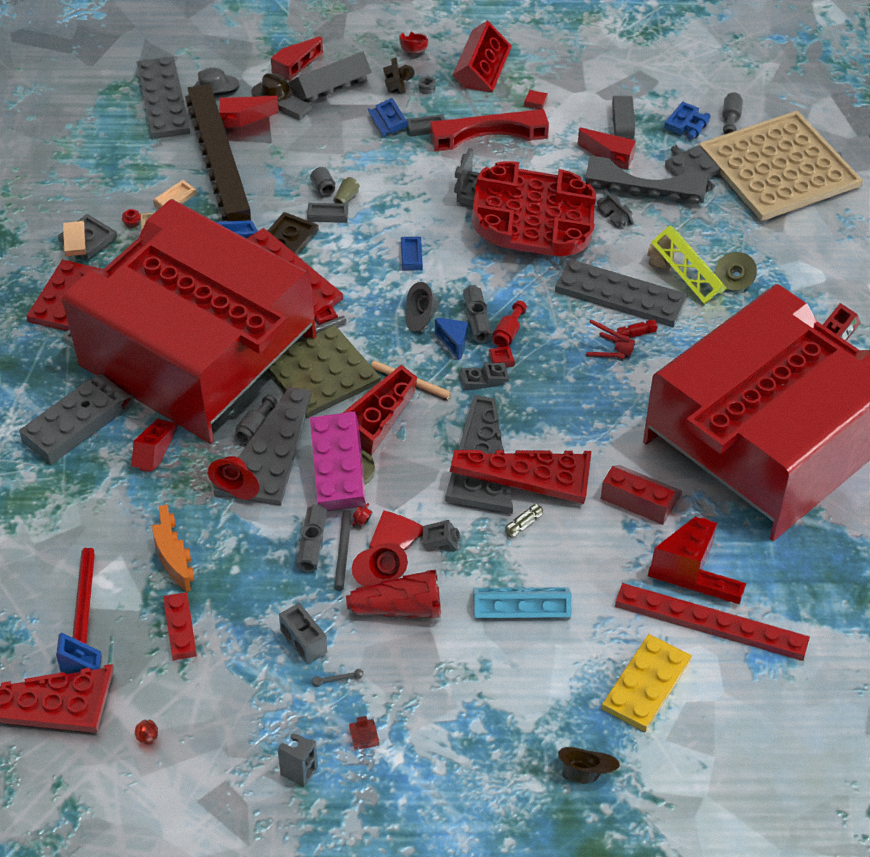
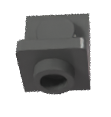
M450 520L423 526L422 545L426 550L448 545L452 551L458 550V541L461 538L458 528L453 526Z

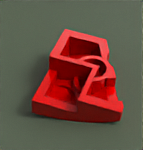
M383 510L369 549L381 544L393 543L399 545L405 551L412 546V542L421 535L423 537V526L404 516Z

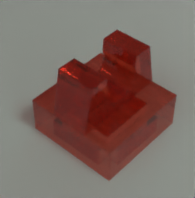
M367 716L357 717L355 723L349 724L354 751L379 746L374 719L367 720Z

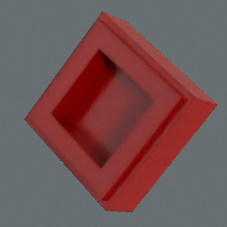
M529 90L524 106L543 109L548 93Z
M329 306L328 310L321 315L316 314L314 317L316 323L321 325L338 318V315L332 306Z
M510 346L489 349L491 363H505L506 368L515 366Z

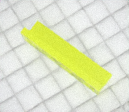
M669 225L651 241L654 247L704 304L717 293L722 294L727 289L674 227ZM666 235L671 239V249H663L658 244ZM674 252H682L685 255L684 264H676L673 261ZM687 267L698 270L697 280H690L687 277ZM701 283H709L713 288L706 297L700 292Z

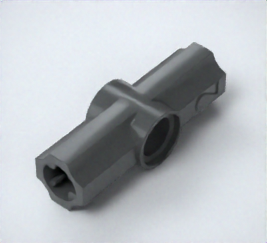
M469 285L468 288L463 290L468 324L471 327L473 340L478 343H486L492 338L487 315V304L484 302L481 288L476 285Z
M317 504L307 507L304 526L301 529L302 538L296 563L297 568L308 573L317 570L320 550L323 547V534L327 518V509Z

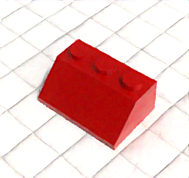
M621 465L611 467L602 482L600 499L664 525L682 494V490Z

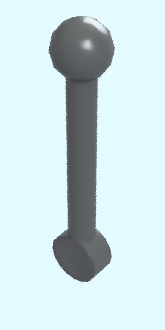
M356 669L352 673L326 678L315 676L312 679L313 686L320 687L322 683L352 677L360 679L364 673L361 669Z

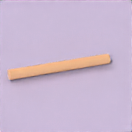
M375 360L371 364L374 370L386 375L395 370V368ZM417 378L416 387L447 400L450 398V391Z

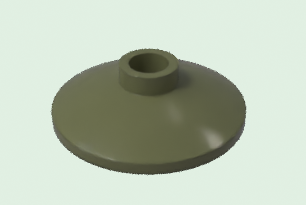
M732 252L726 254L718 261L715 275L727 287V290L741 291L748 288L755 281L757 266L749 255L742 252ZM739 272L740 276L734 277L733 274Z

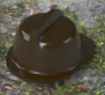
M267 73L262 77V82L252 88L251 93L254 96H278V101H282L293 94V89L283 75Z
M564 747L558 752V757L563 762L562 776L565 779L580 784L593 783L599 778L600 774L612 773L620 767L619 760L606 753L587 751L576 747Z

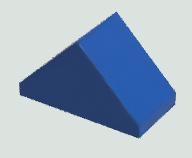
M436 318L435 335L458 360L462 359L468 337V322Z
M64 633L59 634L56 657L60 673L81 672V669L90 668L91 670L100 669L101 651Z

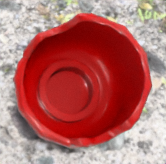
M412 31L408 36H405L403 32L399 35L400 45L405 53L411 55L419 54L428 47L426 35L414 34Z

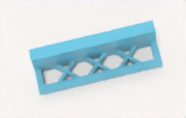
M569 587L473 588L474 618L571 617V591Z

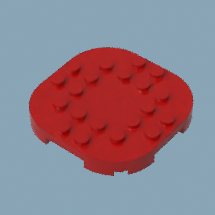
M515 161L497 162L491 168L485 167L478 175L471 221L474 229L481 237L500 247L551 256L574 255L586 249L591 242L595 227L596 193L590 184L585 185L581 180L582 177L570 171L559 169L558 174L554 175L519 169V162Z

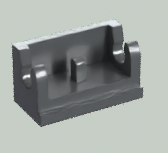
M291 734L290 738L299 744L297 747H290L289 744L281 743L278 747L280 775L305 787L318 769L316 741L313 739L308 740L298 734Z

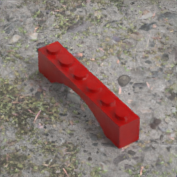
M544 109L430 122V138L434 152L453 150L470 139L486 135H510L532 141L548 139L549 122Z

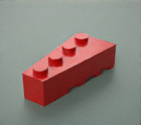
M403 365L396 368L343 412L355 411L359 423L361 448L370 456L373 455L415 394L418 377Z

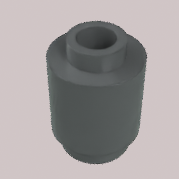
M318 167L312 171L310 179L317 192L323 196L331 195L335 191V181L328 169Z

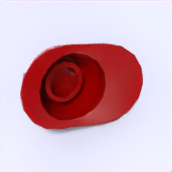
M227 456L223 459H217L209 465L207 474L215 486L242 500H250L258 494V480L247 469L246 464L240 458Z
M393 543L381 544L364 550L356 556L351 567L352 575L356 582L362 586L381 584L382 581L400 578L407 569L408 559L405 551L399 545Z

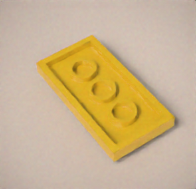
M648 634L602 703L601 709L646 732L691 662L692 655Z

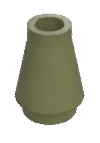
M352 177L343 179L333 199L334 203L345 204L359 192L360 185L358 181Z

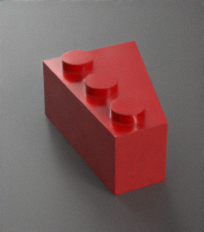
M693 517L654 548L650 571L696 585L712 548L718 523L706 518Z

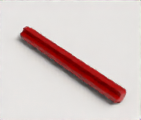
M91 547L83 548L81 551L72 638L85 644L95 559L94 549Z

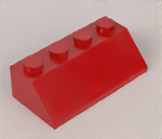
M487 20L471 31L452 75L464 88L491 93L496 86L512 45Z

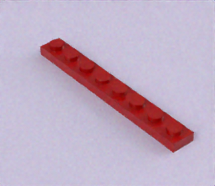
M622 583L615 602V607L801 661H804L810 638L807 635Z

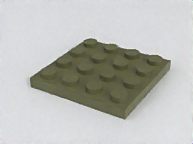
M336 325L316 333L315 339L309 337L291 345L267 369L284 392L289 387L311 390V399L306 418L316 415L381 382L380 375Z

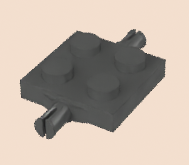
M677 145L675 147L672 146L671 152L676 156L665 160V166L674 176L681 175L688 170L708 173L706 188L708 191L713 190L715 185L710 179L720 174V167L699 146H695L687 151H682Z

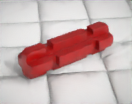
M652 319L646 321V323L640 322L628 325V328L626 326L619 327L617 332L632 338L647 334V332H656L658 325Z

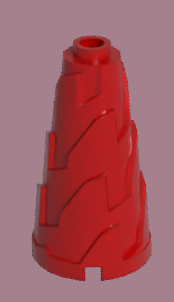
M436 569L427 570L426 572L405 575L403 578L382 581L381 584L356 588V590L350 592V595L346 596L347 610H352V613L357 615L441 618L439 586L436 584V581H438Z

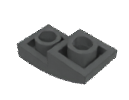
M484 362L482 368H461L459 373L464 390L489 388L509 381L505 363Z

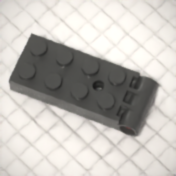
M98 374L94 379L90 378L21 428L19 430L21 440L42 459L52 465L119 414L127 411L132 406L134 399L105 375Z

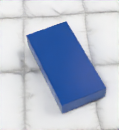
M421 236L401 237L402 271L423 270Z

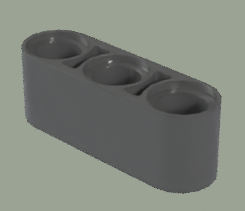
M613 96L614 135L634 138L633 96Z

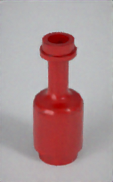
M516 301L512 305L513 312L511 315L503 316L492 333V341L496 346L506 347L514 340L520 329L518 318L520 315L525 314L527 309L525 302Z

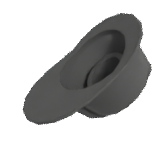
M210 67L198 72V82L194 86L210 84L213 93L236 89L239 86V81L233 76L225 75L224 71L219 68Z
M424 282L413 284L407 294L406 324L412 331L422 330L436 313L439 305L438 297L431 291L429 285Z

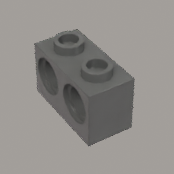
M300 602L279 613L280 631L306 664L327 653L326 634Z

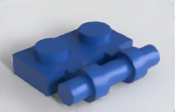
M682 101L665 121L664 128L680 135L687 131L689 132L687 138L693 140L700 135L701 129L708 125L711 115L707 112L702 115L699 113V107Z

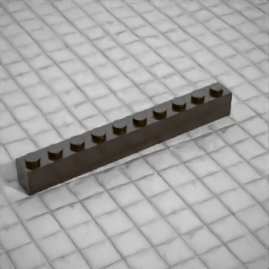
M204 84L187 87L186 105L190 107V118L194 119L192 120L194 131H198L196 132L198 144L202 143L200 144L201 154L206 156L204 157L206 169L209 168L210 182L213 181V194H217V207L222 208L220 209L221 220L251 221L250 207L211 85Z

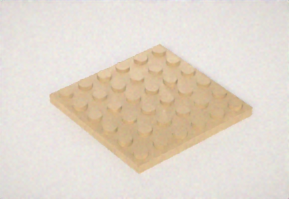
M798 111L699 143V147L720 167V175L761 221L861 187L863 183L861 177Z

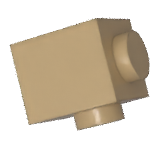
M665 236L658 244L663 249H671V239ZM650 244L647 256H650L649 265L669 270L671 265L654 245Z

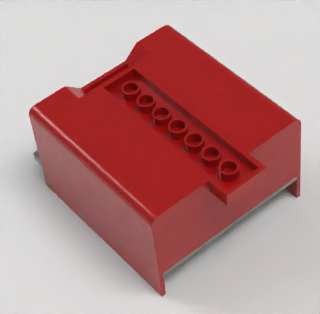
M174 199L167 201L146 220L139 238L103 270H89L63 295V305L70 329L62 336V340L65 344L75 349L79 366L96 376L98 374L105 375L137 401L169 420L178 423L179 426L209 444L214 442L211 427L213 422L301 336L307 339L309 337L312 339L316 338L309 272Z
M775 284L653 374L643 443L647 445L657 436L662 437L774 522L770 535V540L774 542L870 461V350H859L816 320L806 302L781 285Z

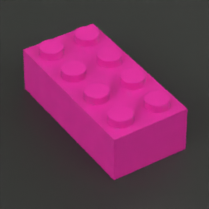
M355 411L310 417L318 505H321L327 511L357 508L359 506L364 507L367 501L359 423Z

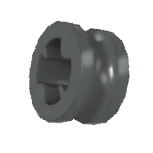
M430 76L421 77L419 79V91L423 94L433 93L435 91V79Z

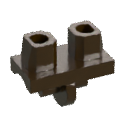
M395 57L391 59L392 65L383 68L386 77L385 84L389 92L398 89L400 94L406 92L404 80L409 81L414 77L415 73L410 65L398 67V61Z

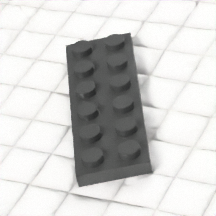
M174 56L136 61L152 139L191 134Z
M569 259L555 286V292L647 320L653 319L657 323L671 327L675 326L688 295L687 293Z

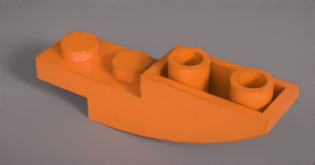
M168 504L158 506L161 524L152 525L156 551L169 576L178 586L189 592L191 591L190 582L194 581L193 568H187V563L191 562L189 548L184 549L183 539L178 540L177 531L172 532L171 528L176 527L174 513L169 514Z

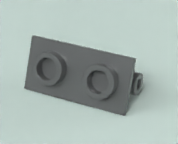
M604 190L606 197L600 198L597 201L598 208L606 216L612 213L609 219L617 227L624 228L628 221L634 224L631 217L633 215L632 211L626 205L622 206L615 194L610 195Z

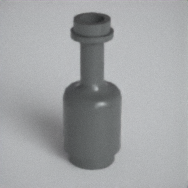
M735 92L729 93L724 99L722 116L727 121V124L723 127L724 135L737 131L734 123L740 119L742 114L743 99L740 94Z
M267 394L263 397L260 408L257 411L251 410L247 412L236 426L235 437L241 443H249L266 420L264 417L269 409H274L277 399L273 395Z

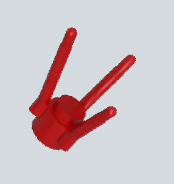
M592 319L589 321L590 324L609 333L600 332L599 335L616 342L615 350L618 353L586 352L587 356L616 357L623 360L625 355L631 357L636 340H632L630 337L624 336Z

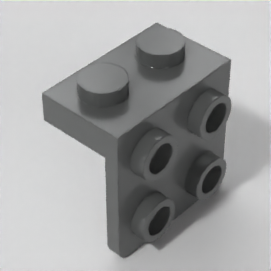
M468 148L466 154L463 153L460 167L457 166L455 170L457 182L454 193L457 194L456 202L473 206L479 173L472 171L473 149Z

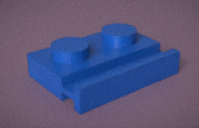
M393 98L375 105L376 108H368L369 115L383 138L389 132L392 134L408 126L406 118Z

